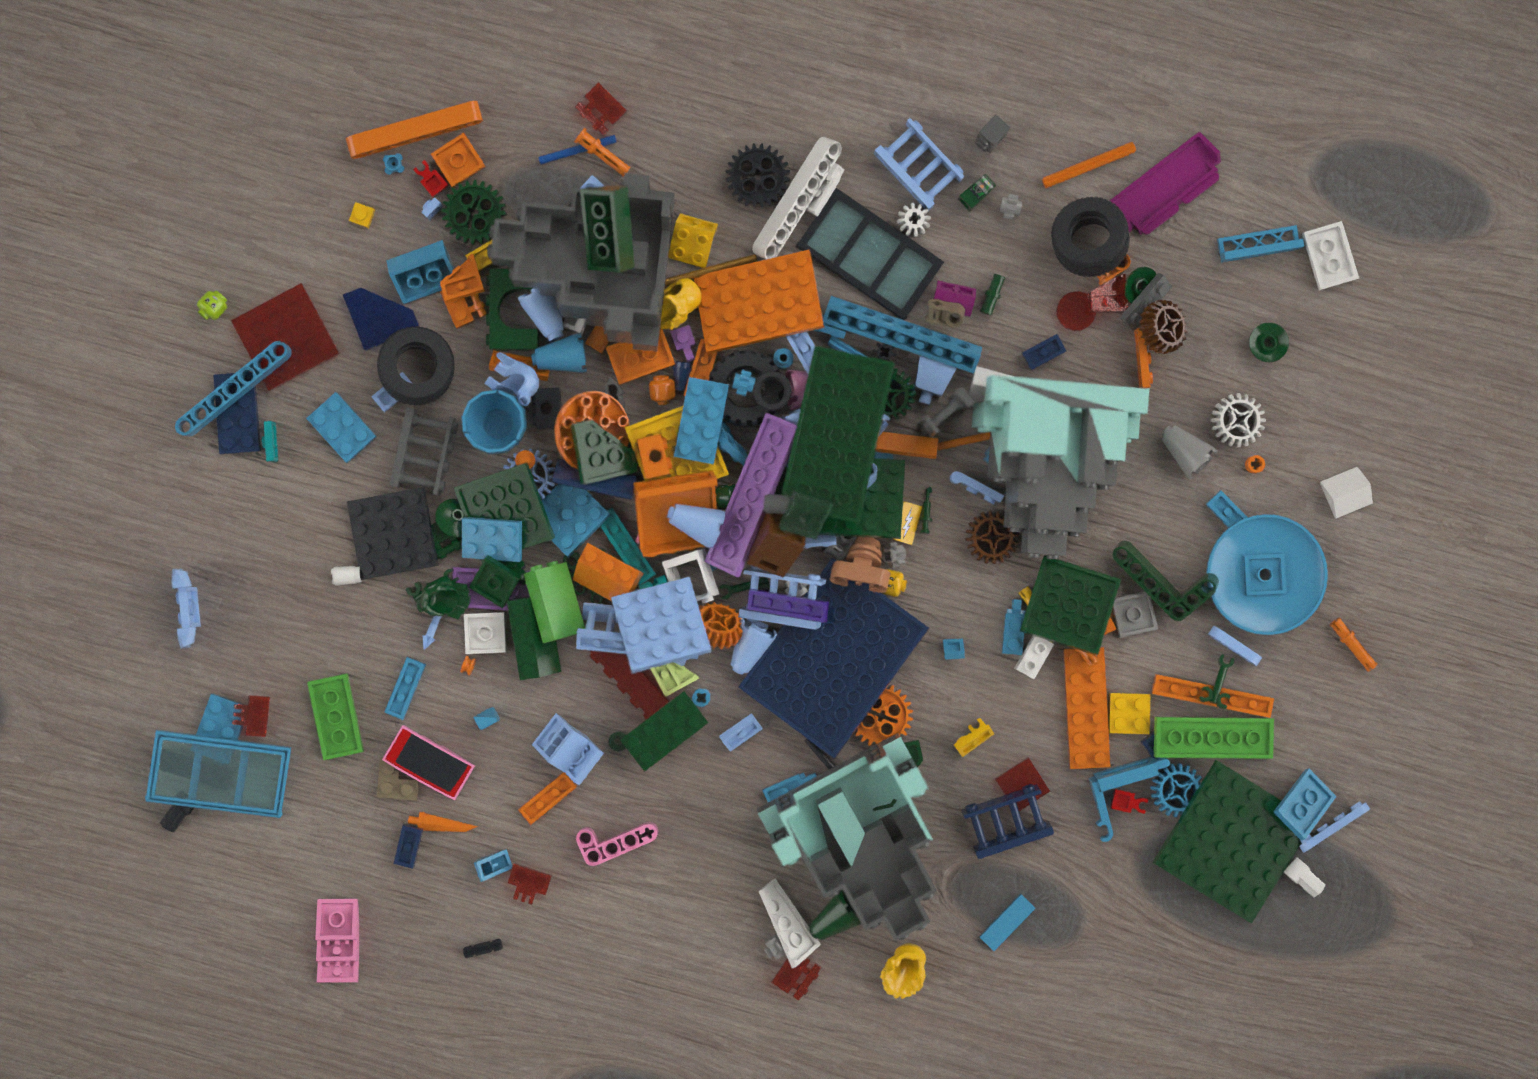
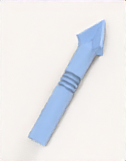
M434 616L426 635H422L424 650L435 641L433 637L442 616Z

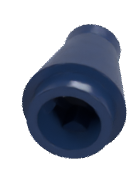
M675 361V366H673L675 390L685 391L692 369L690 368L691 363Z

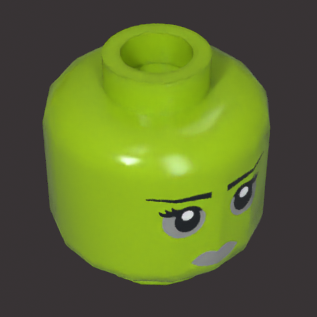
M216 290L214 292L207 291L197 302V306L200 309L198 311L199 315L205 320L209 318L217 320L227 309V299Z

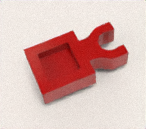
M424 160L422 161V164L425 166L424 171L420 172L416 167L413 170L418 176L424 178L420 183L434 198L449 185L436 169L430 172V167Z
M1114 788L1110 808L1131 813L1133 808L1139 813L1145 814L1146 810L1140 809L1139 804L1141 802L1148 803V799L1143 797L1135 799V793Z

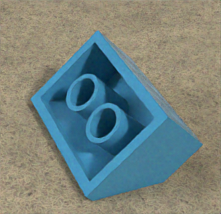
M443 240L386 260L389 275L403 304L441 291L440 281L454 270Z

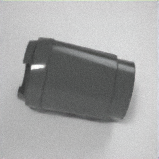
M775 494L764 495L763 511L768 514H792L794 497Z

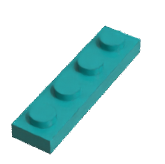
M610 508L607 511L611 516L600 527L623 562L644 573L638 583L641 585L656 575L646 558L643 557L641 550L614 509Z

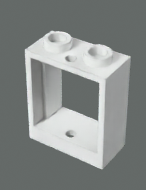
M705 548L662 562L668 582L680 579L677 569L678 565L697 559L708 593L696 596V600H701L703 604L713 601V596L719 594L711 566L704 562L707 556Z

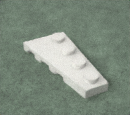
M773 879L759 890V894L792 968H795L821 944L818 939L811 935L807 923L777 880Z

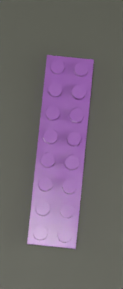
M765 414L725 510L723 525H720L719 529L720 534L714 546L709 549L704 562L731 575L740 577L766 514L763 511L764 495L774 494L791 454L797 425L771 414Z

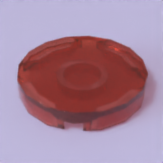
M1074 291L1064 295L1056 308V317L1059 323L1065 329L1071 331H1081L1088 328L1096 316V306L1093 299L1081 291Z

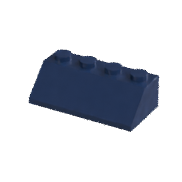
M562 457V459H557L552 482L632 500L634 493L633 483H636L637 476H633V473L588 484H581L579 470L569 465Z

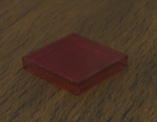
M1028 757L995 778L1005 795L1021 790L1023 786L1028 784H1037L1042 794L1036 795V800L1050 792ZM1028 798L1016 802L1019 811L1029 806Z

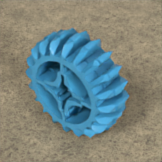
M1181 763L1177 764L1176 769L1174 764L1169 765L1170 770L1166 767L1162 768L1164 774L1159 772L1158 776L1160 778L1158 780L1152 779L1154 783H1157L1156 786H1150L1151 790L1156 791V793L1151 794V797L1158 798L1153 802L1154 805H1160L1159 810L1161 812L1166 809L1165 814L1168 816L1173 811V817L1175 818L1178 817L1179 812L1182 815L1202 783H1198L1202 777L1200 775L1195 776L1197 772L1195 769L1189 772L1190 766L1185 765L1183 768ZM1182 774L1187 776L1189 780L1178 783L1173 775ZM1168 780L1169 789L1163 795V785ZM1175 785L1182 788L1180 795L1174 793ZM1192 786V795L1188 800L1186 793ZM1178 798L1183 805L1171 806L1166 801Z

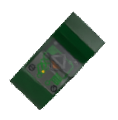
M984 174L977 182L960 194L958 200L970 212L997 185L987 174Z

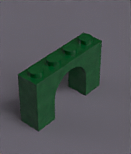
M490 269V274L486 275V285L490 286V293L486 294V305L489 306V314H486V326H489V334H486V346H489L491 351H535V349L540 347V331L538 329L510 328L503 323L500 316L501 304L509 294L514 292H531L533 288L514 286L512 279L509 278L510 269Z

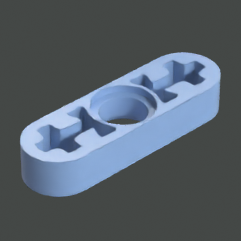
M1213 626L1208 633L1210 637L1254 666H1257L1262 659L1260 655L1216 626Z

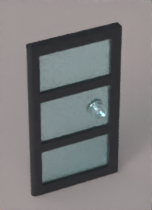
M838 188L834 190L820 214L816 216L805 234L796 244V248L801 251L810 250L812 259L901 320L907 319L912 308L944 264V261Z

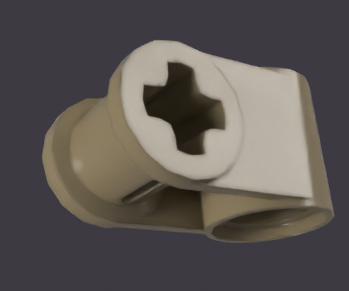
M930 299L928 301L929 311L925 317L927 323L951 328H958L962 325L965 309L961 304L939 299ZM951 314H957L959 317H953Z

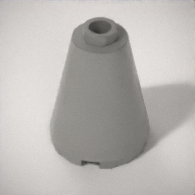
M1169 425L1162 432L1163 443L1189 480L1193 478L1191 476L1193 472L1198 474L1213 459L1210 456L1212 452L1215 454L1218 452L1215 447L1176 425L1173 427Z

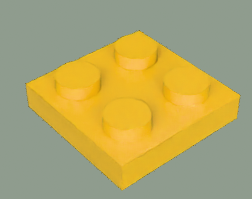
M1109 693V733L1150 734L1151 694Z

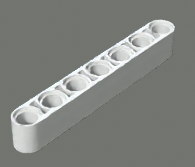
M826 137L818 139L755 240L752 248L755 255L766 260L778 256L840 156L842 147L839 142Z

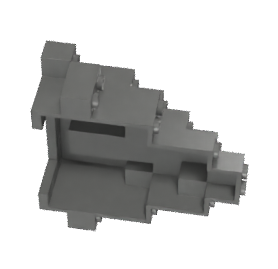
M625 173L624 180H620L619 186H628L635 264L634 268L621 273L588 270L580 195V189L582 188H573V194H569L568 206L522 202V208H518L517 221L495 219V225H491L490 237L493 240L492 245H488L487 255L490 257L492 264L514 266L510 267L509 278L512 279L514 286L538 288L540 295L556 296V303L562 317L586 319L587 325L603 327L608 341L632 343L633 349L657 352L675 194L673 192L650 190V180L647 175Z

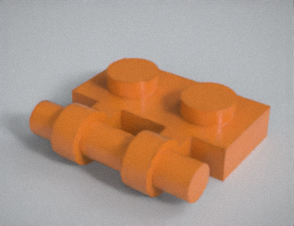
M440 291L456 329L474 322L475 319L472 314L475 312L478 313L480 318L486 316L487 313L484 309L486 306L480 300L478 294L470 296L474 305L469 307L465 297L446 303L443 292Z

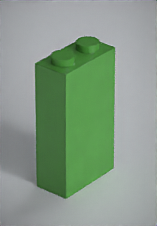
M558 560L546 563L547 567L545 568L542 567V564L530 568L531 572L524 574L543 644L575 635L578 628L585 629L567 562L558 564Z

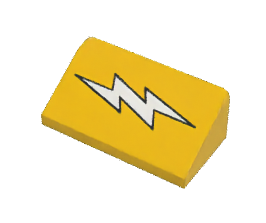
M903 501L901 539L893 540L912 545L922 506Z

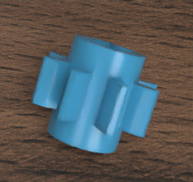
M742 370L741 374L736 373L732 388L737 389V394L746 396L747 392L752 393L756 379L751 377L752 372Z

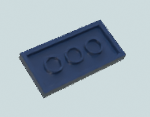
M247 372L245 375L246 381L249 382L253 378L252 372ZM235 373L213 375L214 390ZM236 384L230 387V393L234 394L237 392ZM255 386L216 417L219 454L261 451ZM221 397L215 399L216 407L221 405Z

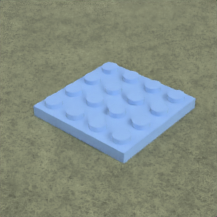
M690 577L611 597L632 673L711 652Z

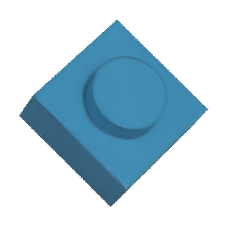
M963 638L943 639L945 660L965 658Z

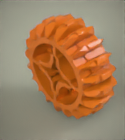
M714 601L711 605L706 602L704 606H699L710 646L713 649L719 647L721 650L723 647L729 649L731 646H735L742 637L743 632L740 628L742 618L739 617V613H736V609H730L729 605L724 606L722 602L716 604Z

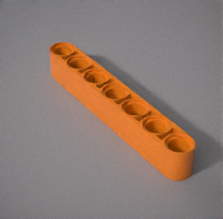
M469 101L347 137L346 142L351 159H358L482 123L483 118L478 101Z

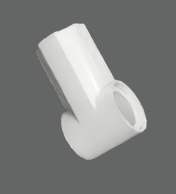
M1298 857L1285 869L1284 873L1312 897H1316L1324 890L1325 884Z

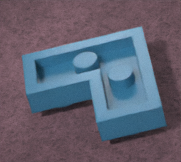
M722 421L718 446L724 453L728 452L734 462H739L744 466L748 457L747 451L734 440L730 427Z

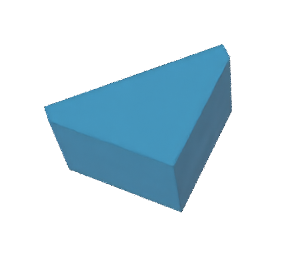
M507 849L479 858L474 862L480 882L513 868Z

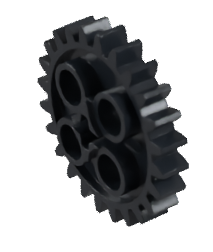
M753 143L752 149L745 145L744 153L738 149L739 157L732 155L734 163L728 162V166L732 169L726 170V174L731 175V177L726 178V182L732 183L728 186V190L734 189L732 197L739 195L738 202L740 203L744 199L745 207L749 203H752L753 209H755L756 204H760L761 209H763L764 203L771 207V200L773 199L777 203V195L783 197L784 193L781 190L788 189V186L784 184L790 182V178L785 177V175L790 174V170L784 169L788 166V162L782 163L784 155L777 157L778 150L776 149L772 153L771 145L767 149H764L763 143H761L759 148H756L755 143ZM763 161H770L772 167L764 169L761 167ZM749 163L753 168L751 171L745 172L741 169L742 165ZM756 172H759L760 175H764L761 176L760 180H757L756 177H753L755 176ZM772 172L776 173V175L774 176L766 175ZM742 176L751 177V178H746L745 180H741V179H740ZM771 180L775 186L772 189H767L763 185L764 182ZM746 183H752L755 189L748 192L744 189Z

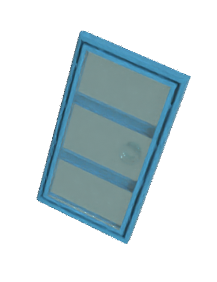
M156 730L145 802L281 818L283 815L282 807L292 747Z

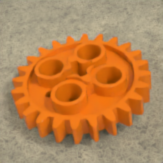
M891 685L889 689H885L879 698L880 705L876 708L872 707V710L878 713L884 710L883 714L897 719V723L884 718L878 720L876 715L868 713L866 716H872L873 723L870 726H864L863 722H861L855 733V736L862 734L860 740L862 742L868 739V746L873 742L876 745L896 733L907 736L904 729L911 728L907 724L908 721L913 720L912 717L908 716L913 710L907 709L911 702H904L907 695L899 696L901 690L898 689L894 692V685ZM893 704L899 707L896 715H890L888 711L889 707ZM884 723L891 724L892 728L889 733H882L881 727Z

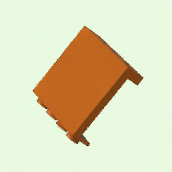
M712 470L633 483L639 548L643 557H655L658 554L664 553L674 554L677 551H692L699 547H705L670 524L667 513L670 506L674 507L675 504L717 509L715 493L717 478Z

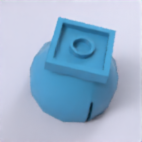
M498 389L479 393L468 402L462 415L463 433H466L464 436L475 449L489 455L510 451L522 440L527 428L526 413L523 406L515 396Z

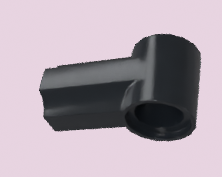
M180 790L176 796L188 798L189 794ZM172 805L160 821V824L166 830L174 833L185 817L194 810V807Z

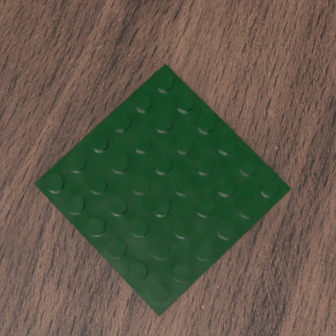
M1215 760L1152 863L1252 924L1301 845V842L1274 813V810L1281 802L1280 799L1223 763Z

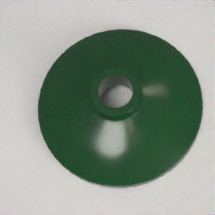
M1145 266L1139 267L1128 276L1124 292L1129 303L1132 304L1157 275L1153 269Z
M1263 323L1257 326L1250 334L1249 348L1258 360L1267 363L1275 362L1286 354L1289 348V337L1280 325ZM1265 340L1270 341L1269 347L1264 345Z
M447 499L436 509V524L447 536L462 537V518H464V514L458 499ZM454 513H457L460 519L455 518Z

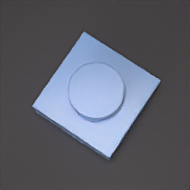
M434 197L423 205L421 213L431 220L443 205Z

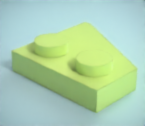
M674 662L650 668L664 697L699 679L696 674L689 671L685 666H680Z

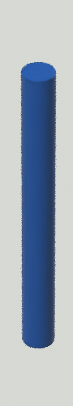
M615 135L600 139L602 146L617 143ZM577 145L538 158L540 164H545L588 150L582 145Z

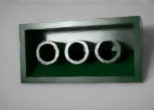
M610 185L580 189L588 270L621 273L634 268L628 186Z
M530 596L509 599L507 606L520 681L562 672L557 640L543 644Z

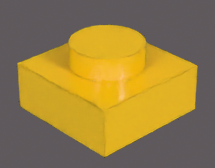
M355 202L349 221L369 228L375 209Z

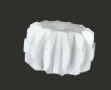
M911 203L910 209L905 205L903 206L904 212L899 211L898 216L902 219H898L897 224H904L900 227V231L907 229L906 236H909L911 231H913L914 237L918 236V231L923 235L925 234L924 228L930 227V224L925 221L931 220V216H924L927 214L928 209L926 208L921 211L922 204L915 208V204ZM912 216H916L915 219H919L916 224H912L913 221H909Z

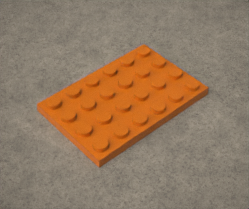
M810 250L714 271L694 279V282L701 291L699 312L706 352L708 354L824 328Z

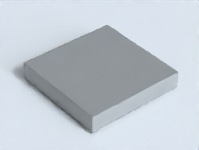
M1145 591L1115 599L1112 612L1118 638L1158 629L1152 599Z

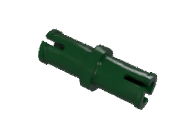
M998 274L993 275L989 290L985 292L986 298L980 312L992 316L997 299L1001 297L1000 291L1006 279L1005 277Z

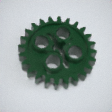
M474 179L473 185H470L469 181L466 180V186L464 187L458 183L459 190L452 187L451 189L454 194H446L450 199L449 202L443 201L447 208L441 211L447 214V216H444L442 220L449 221L445 228H452L450 234L455 235L457 233L456 239L458 241L463 237L464 244L471 240V244L475 245L476 240H478L483 245L484 238L489 242L491 225H495V219H502L503 216H507V213L502 211V209L506 208V205L500 204L504 198L502 196L497 197L499 194L497 189L491 192L493 189L491 184L485 188L486 184L484 181L478 185L477 180ZM466 196H472L473 200L470 204H463V199ZM481 196V199L477 204V197ZM487 201L492 203L489 210H482L483 203ZM476 208L479 213L472 216L470 211H474ZM466 215V221L459 224L457 222L458 216ZM481 220L486 222L483 229H476L477 222ZM472 221V227L471 229H468V226Z

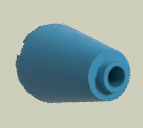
M582 333L573 334L535 349V353L531 354L533 366L537 365L538 369L587 372V367L583 368L586 362L583 340H579L582 337Z

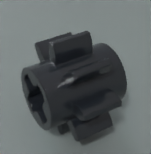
M878 342L876 344L878 350H872V353L876 354L875 358L892 362L890 357L897 356V354L892 353L895 347H890L885 343L881 345ZM880 349H883L884 351H889V353L887 354V358L885 356H880Z

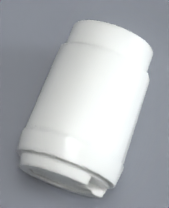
M343 566L331 569L332 584L336 586L362 582L360 579V566Z

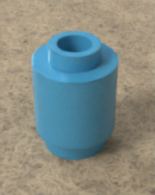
M781 348L775 352L773 362L775 365L777 364L780 370H787L793 364V354L790 350ZM781 355L787 356V360L785 362H782L780 360Z

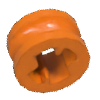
M1259 455L1250 456L1245 462V468L1250 473H1259L1265 468V460ZM1255 459L1260 463L1256 470L1253 469L1254 466L1251 467V462H1254Z
M466 656L460 672H467V675L470 676L476 659L473 658L471 660L469 656Z

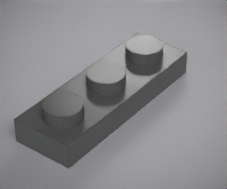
M1158 273L1121 315L1120 319L1129 330L1134 331L1139 326V321L1142 319L1140 314L1144 312L1145 307L1151 302L1161 300L1171 289L1172 286L1164 275Z

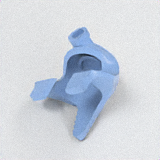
M502 352L497 353V358L501 362L498 363L494 370L505 377L509 376V378L499 383L489 376L484 384L489 386L491 390L498 389L515 395L518 398V402L523 406L529 405L530 398L537 392L539 387V378L535 370Z

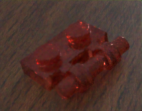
M599 82L585 95L589 103L584 106L579 102L575 106L580 112L579 115L583 119L586 118L592 124V128L595 131H599L602 135H605L609 130L604 125L607 120L614 126L627 113V110ZM594 108L602 114L599 119L591 113Z
M807 957L797 967L792 968L787 958L771 983L787 994L793 987L797 990L793 997L800 1001L802 996L806 995L809 991L808 987L812 981L818 978V973L822 967L815 963L812 969L808 968L807 965L811 960ZM803 972L807 976L800 984L797 980Z

